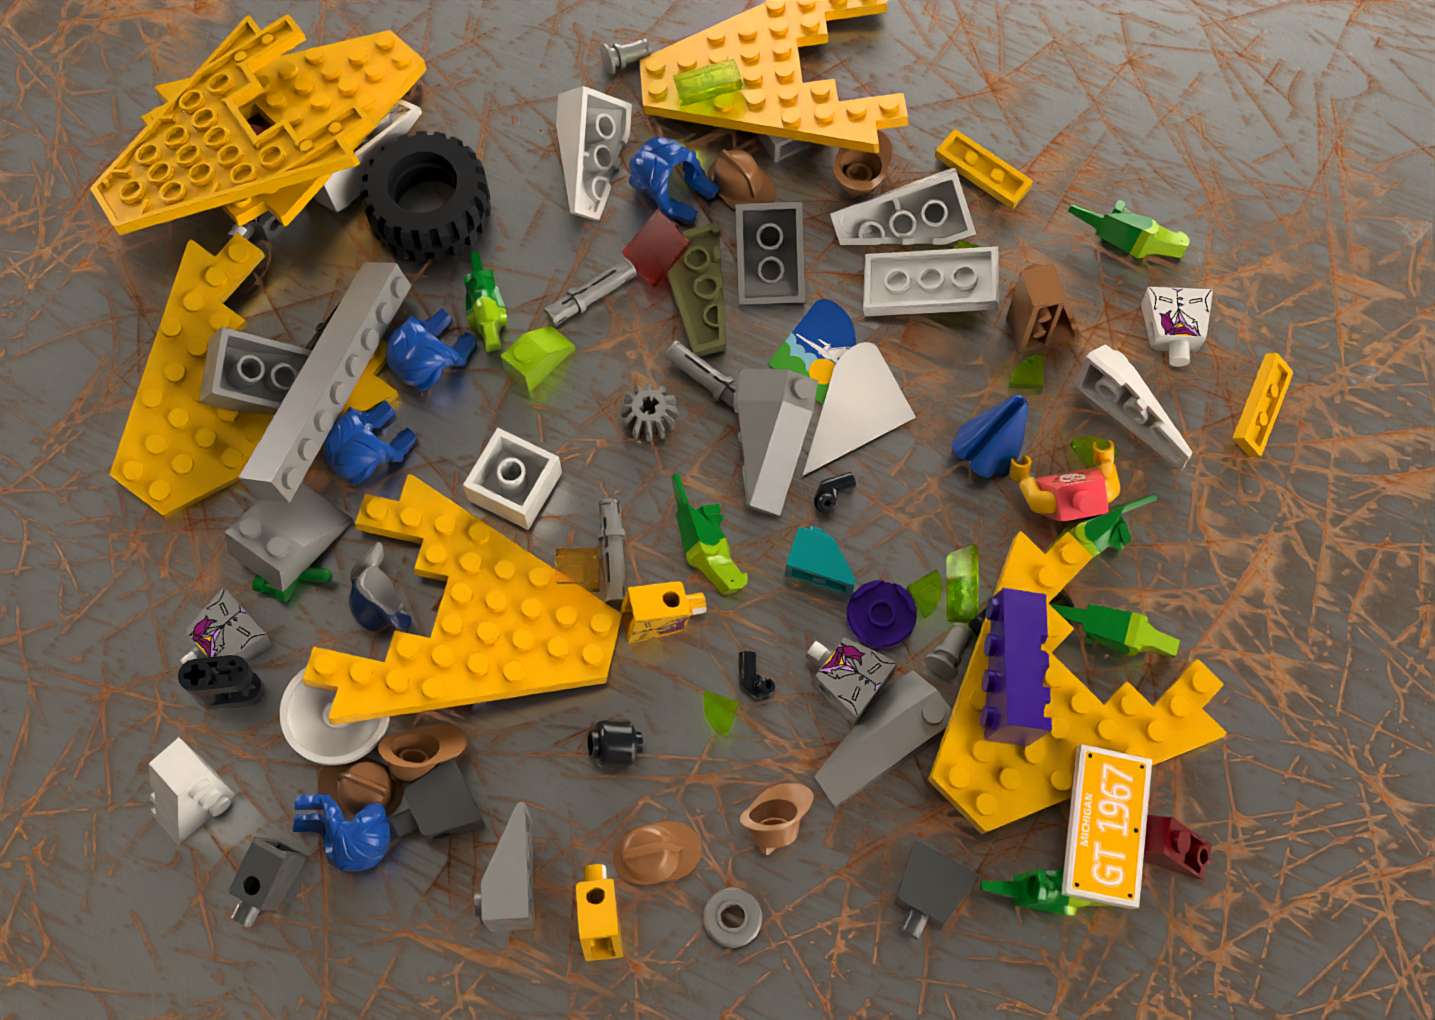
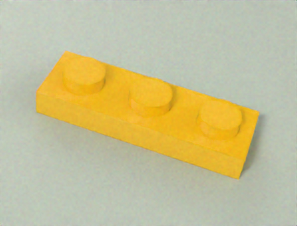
M954 129L935 150V158L951 169L956 168L957 173L1012 210L1032 188L1033 180L957 129Z
M1278 353L1265 354L1232 438L1249 457L1262 456L1294 373Z

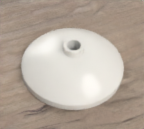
M306 667L301 670L287 686L280 705L281 728L291 747L299 755L311 762L330 766L347 764L368 754L384 736L390 717L338 725L329 724L328 717L337 692L303 685L302 678Z

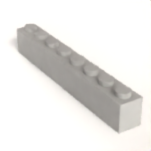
M364 261L238 477L256 498L290 503L412 286L397 263Z

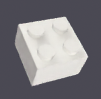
M497 428L463 484L467 499L529 530L562 474L560 460L558 456Z

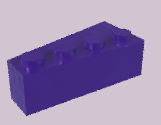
M1002 588L995 596L989 599L986 609V618L991 621L990 634L986 636L984 653L986 656H989L988 669L985 670L982 679V690L987 692L986 706H983L980 715V726L985 729V741L1029 746L1052 731V719L1044 717L1045 704L1051 702L1050 687L1043 686V678L1049 668V654L1041 650V644H1044L1048 637L1046 594Z

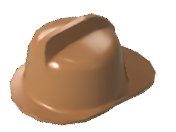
M877 130L879 153L839 148L833 165V174L840 187L846 193H849L851 200H854L856 196H865L875 191L885 177L893 148L890 139L880 130Z
M723 149L720 152L719 158L709 167L707 177L710 178V181L719 185V192L717 194L734 211H736L735 204L774 203L776 198L775 185L749 153L737 149L730 151Z
M439 723L389 734L381 740L378 750L379 755L384 761L389 763V773L392 780L414 783L436 768L440 763L457 757L465 749L467 739L466 734L460 728L451 724Z
M365 756L343 765H324L318 778L320 795L327 794L337 802L341 811L353 816L362 811L367 804L374 802L384 807L388 817L401 804L403 796L402 780H392L389 766Z
M798 783L779 784L765 790L741 814L740 824L749 830L752 841L759 845L763 855H769L775 849L788 846L797 839L801 819L814 802L813 792L807 786Z
M664 821L642 825L626 831L618 839L613 850V863L617 873L626 882L634 885H651L678 880L688 876L697 867L701 859L702 845L697 833L690 826L679 821Z

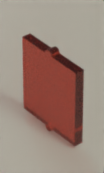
M660 209L654 212L622 251L625 257L632 262L637 273H641L653 287H656L692 244L679 230L680 225L672 222Z

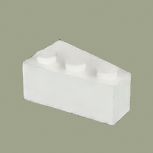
M179 737L149 763L150 786L154 789V792L150 795V800L155 805L151 809V815L178 845L183 843L211 816L215 817L223 813L231 804L230 799L236 795L211 766Z

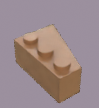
M1054 263L1043 266L1041 264H1033L1020 271L1006 316L1017 352H1026L1081 338Z

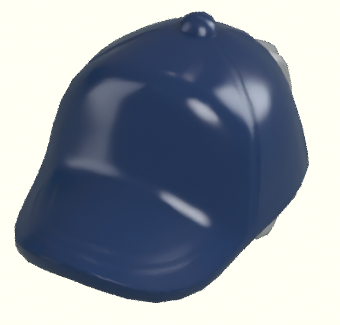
M377 542L369 552L355 563L351 570L350 580L352 589L349 596V608L356 622L368 631L378 632L389 626H393L398 630H405L411 625L412 618L402 610L403 603L397 599L391 580L378 568L383 560L384 552L382 544Z

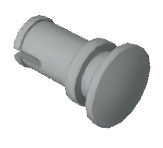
M646 38L624 45L616 43L612 45V48L608 44L603 43L600 49L603 65L609 75L615 74V67L623 69L626 67V64L639 61L651 55L650 45Z
M960 622L954 623L943 644L938 645L933 652L934 654H928L924 660L926 666L933 673L945 679H955L958 674L956 667L961 662L960 656L974 636L972 629Z

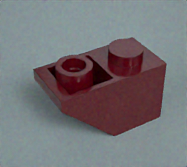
M1147 815L1143 861L1194 879L1203 880L1206 866L1210 861L1211 844L1173 817Z

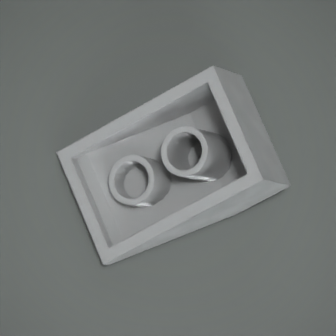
M802 201L735 204L739 305L805 302Z
M221 327L209 338L199 403L231 411L275 415L312 350Z
M301 482L290 503L264 500L249 508L225 531L228 554L283 593L353 523V518Z
M518 802L481 880V893H475L474 896L475 915L480 917V922H483L490 932L536 929L532 817L525 802Z

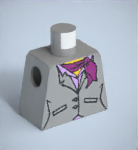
M224 587L186 628L185 633L197 646L181 658L180 661L184 664L189 660L197 658L238 655L246 662H249L271 649L274 644ZM232 666V671L236 670L238 667Z
M843 638L834 651L817 640L805 656L806 659L820 668L814 678L813 685L854 726L892 677L897 665L894 660L848 638Z

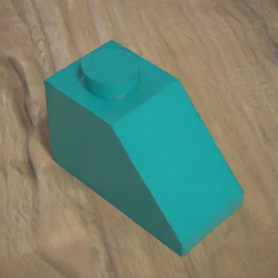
M798 527L786 562L785 576L851 597L856 578L834 538L817 527H807V529Z

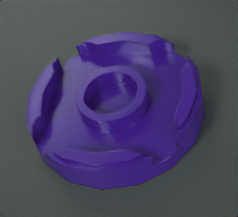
M874 580L861 585L852 594L846 608V623L851 635L861 645L872 650L888 651L901 646L910 638L916 625L917 607L912 596L902 586L894 582L892 584L884 582V580Z

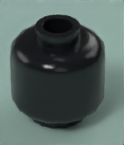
M627 719L599 721L596 723L594 730H589L587 748L589 758L595 759L598 766L602 768L630 766L634 763L637 753H642L641 731H636L632 722Z

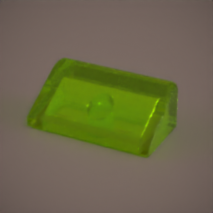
M735 58L672 76L681 107L711 99L720 94H728L743 89L742 78Z
M970 544L954 551L946 558V619L949 622L970 623L978 613V547H976V544Z

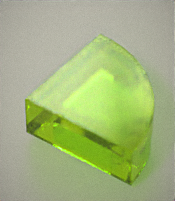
M1044 355L1030 356L1027 360L1020 363L1012 371L1008 388L1042 390L1044 386Z
M1084 436L1072 440L1070 447L1086 469L1098 468L1099 465L1095 464L1093 460V443L1096 442L1098 449L1106 450L1108 449V441L1098 437ZM1114 447V458H1116L1119 451Z
M937 569L911 583L906 588V591L912 596L915 605L924 618H927L934 612L942 595V580Z
M705 690L703 698L705 717L709 725L718 734L727 738L739 707V701Z

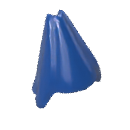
M1015 394L972 418L956 432L957 438L951 443L952 450L959 459H965L969 462V468L973 472L985 478H989L993 474L1000 477H1006L1009 474L1011 458L1016 462L1023 446L1028 413L1026 398Z

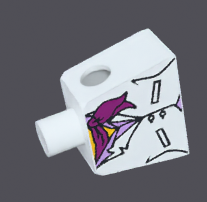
M1147 288L1141 302L1150 346L1155 351H1169L1170 365L1176 367L1188 365L1190 363V352H1197L1202 347L1207 336L1213 295L1212 289Z

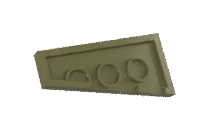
M719 222L656 238V247L691 351L698 357L726 350Z

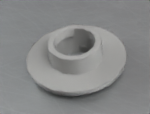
M729 887L719 890L710 897L704 907L703 922L705 930L713 941L723 947L737 948L747 945L756 938L762 927L763 914L760 904L751 893L744 889ZM730 907L740 909L744 916V922L734 929L728 928L722 923L721 915L724 910Z

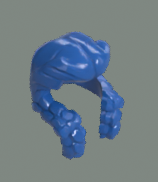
M653 137L646 141L631 158L629 163L631 173L629 184L638 191H648L654 200L657 201L656 204L664 217L670 218L672 216L674 220H680L682 223L690 225L696 220L698 211L692 206L668 197L667 182L673 167L683 162L685 182L687 185L692 186L695 193H700L707 200L716 197V193L719 192V185L710 181V178L706 176L705 171L700 166V161L696 158V152L690 151L676 140Z
M443 308L426 321H420L410 316L401 327L391 334L387 341V364L392 373L404 384L425 392L438 382L443 368L448 365H466V358L470 357V353L475 349L478 340L471 333L465 332L464 335L458 337L457 342L451 348L436 337L441 335L442 330L447 329L449 323H453L452 318Z
M384 401L368 412H361L352 407L347 409L333 424L332 429L321 446V454L326 464L337 476L348 479L353 485H358L371 477L377 464L390 461L402 462L405 458L403 454H408L409 448L415 445L418 437L407 427L405 430H401L390 444L379 440L372 433L373 428H382L384 423L390 421L391 417L396 415L389 403Z
M303 794L295 797V810H322L324 817L319 813H312L310 815L298 814L293 819V832L319 833L322 836L324 852L328 863L332 864L336 869L343 872L370 869L375 867L386 855L390 845V822H388L385 809L381 804L374 802L367 804L350 822L345 821L337 802L327 794Z

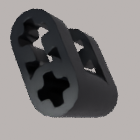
M238 655L192 659L185 662L178 672L180 685L201 707L207 710L256 705L261 701L265 693V686L256 673L252 672L248 663ZM232 666H237L240 671L232 672ZM211 667H216L219 673H215ZM251 683L255 688L250 689L249 695L245 696L241 690Z

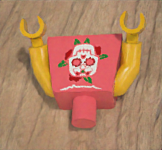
M1108 440V449L1106 450L1098 449L1096 442L1093 443V460L1095 464L1099 465L1098 468L1093 467L1034 478L1030 477L1032 460L1029 456H1023L1022 465L1017 464L1011 458L1009 476L1012 480L1020 482L1019 487L1031 510L1057 521H1069L1106 514L1109 512L1108 503L1112 502L1120 493L1119 478L1116 466L1113 463L1114 443L1111 440Z

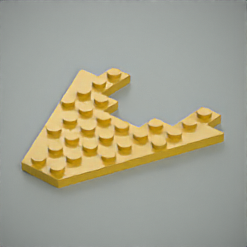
M767 0L761 5L640 59L644 113L670 119L879 153L877 130L908 126L904 93L838 102L835 79L803 83L798 47L828 43L826 21L887 13V1Z
M289 13L262 30L250 15L246 16L92 185L90 190L119 235L259 194H272L280 188L352 168L360 164L349 144L376 127L357 100L300 136L286 118L261 134L256 135L238 110V107L253 100L257 95L265 91L253 73L306 40L302 30Z
M391 30L277 57L267 66L253 73L265 91L257 95L253 100L238 107V110L246 120L259 113L272 126L286 118L300 136L357 100L376 127L427 69L422 57ZM190 78L154 87L158 97L165 104L155 107L152 111L141 116L144 127L151 122ZM372 130L349 144L353 152ZM333 173L280 188L272 194L263 193L222 205V209L239 227L267 211L285 227L289 225L331 178Z
M236 233L216 256H213L192 239L187 242L109 473L112 479L165 519L240 481L238 477L275 416L231 411L199 403L209 338L221 327L242 332L247 326L246 321L223 303L265 257L261 249L239 233ZM381 339L338 418L350 407L361 412H368L371 409H375L382 402L387 401L390 403L399 396L398 391L376 376L387 363V342Z
M407 475L399 501L369 494L364 495L355 521L356 530L422 544L414 567L415 575L445 581L447 584L431 637L427 638L395 630L385 662L313 647L302 678L303 685L337 692L328 717L329 724H345L607 682L622 613L413 475Z
M1020 531L1012 540L993 594L995 596L1002 588L1046 594L1048 637L1046 642L1041 644V650L1049 654V668L1043 678V686L1050 687L1051 702L1045 704L1044 717L1052 719V731L1029 746L984 740L985 729L980 726V715L983 706H986L987 692L982 690V679L985 670L988 669L989 656H986L984 653L986 636L990 634L991 621L985 617L928 781L981 834L1071 799L1076 749L1081 744L1152 759L1153 766L1216 741L1227 734L1202 709L1224 684L1199 659L1193 661L1153 705L1128 681L1121 684L1103 704L1052 654L1074 628L1049 602L1093 558L1069 532L1064 534L1044 554Z

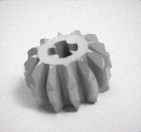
M651 382L647 385V390L644 391L636 385L634 395H625V405L620 408V413L625 418L623 420L624 428L626 430L633 429L632 434L635 439L645 434L646 441L650 443L653 434H657L658 437L664 439L666 436L665 429L674 430L675 421L673 419L679 417V409L674 406L676 404L674 395H666L667 390L664 385L657 391L654 390Z

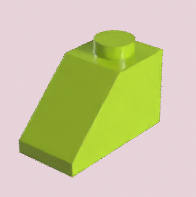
M547 326L524 333L501 355L505 374L526 392L530 393L576 348L573 343L555 328Z

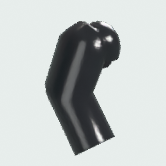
M850 471L821 481L814 497L816 509L820 512L832 511L836 506L839 493L856 487L853 473Z
M740 652L739 685L755 699H768L775 692L774 681L771 678L767 680L756 672L755 652Z

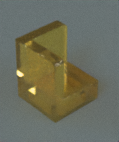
M555 548L556 583L584 584L585 590L588 592L600 593V556L598 548Z

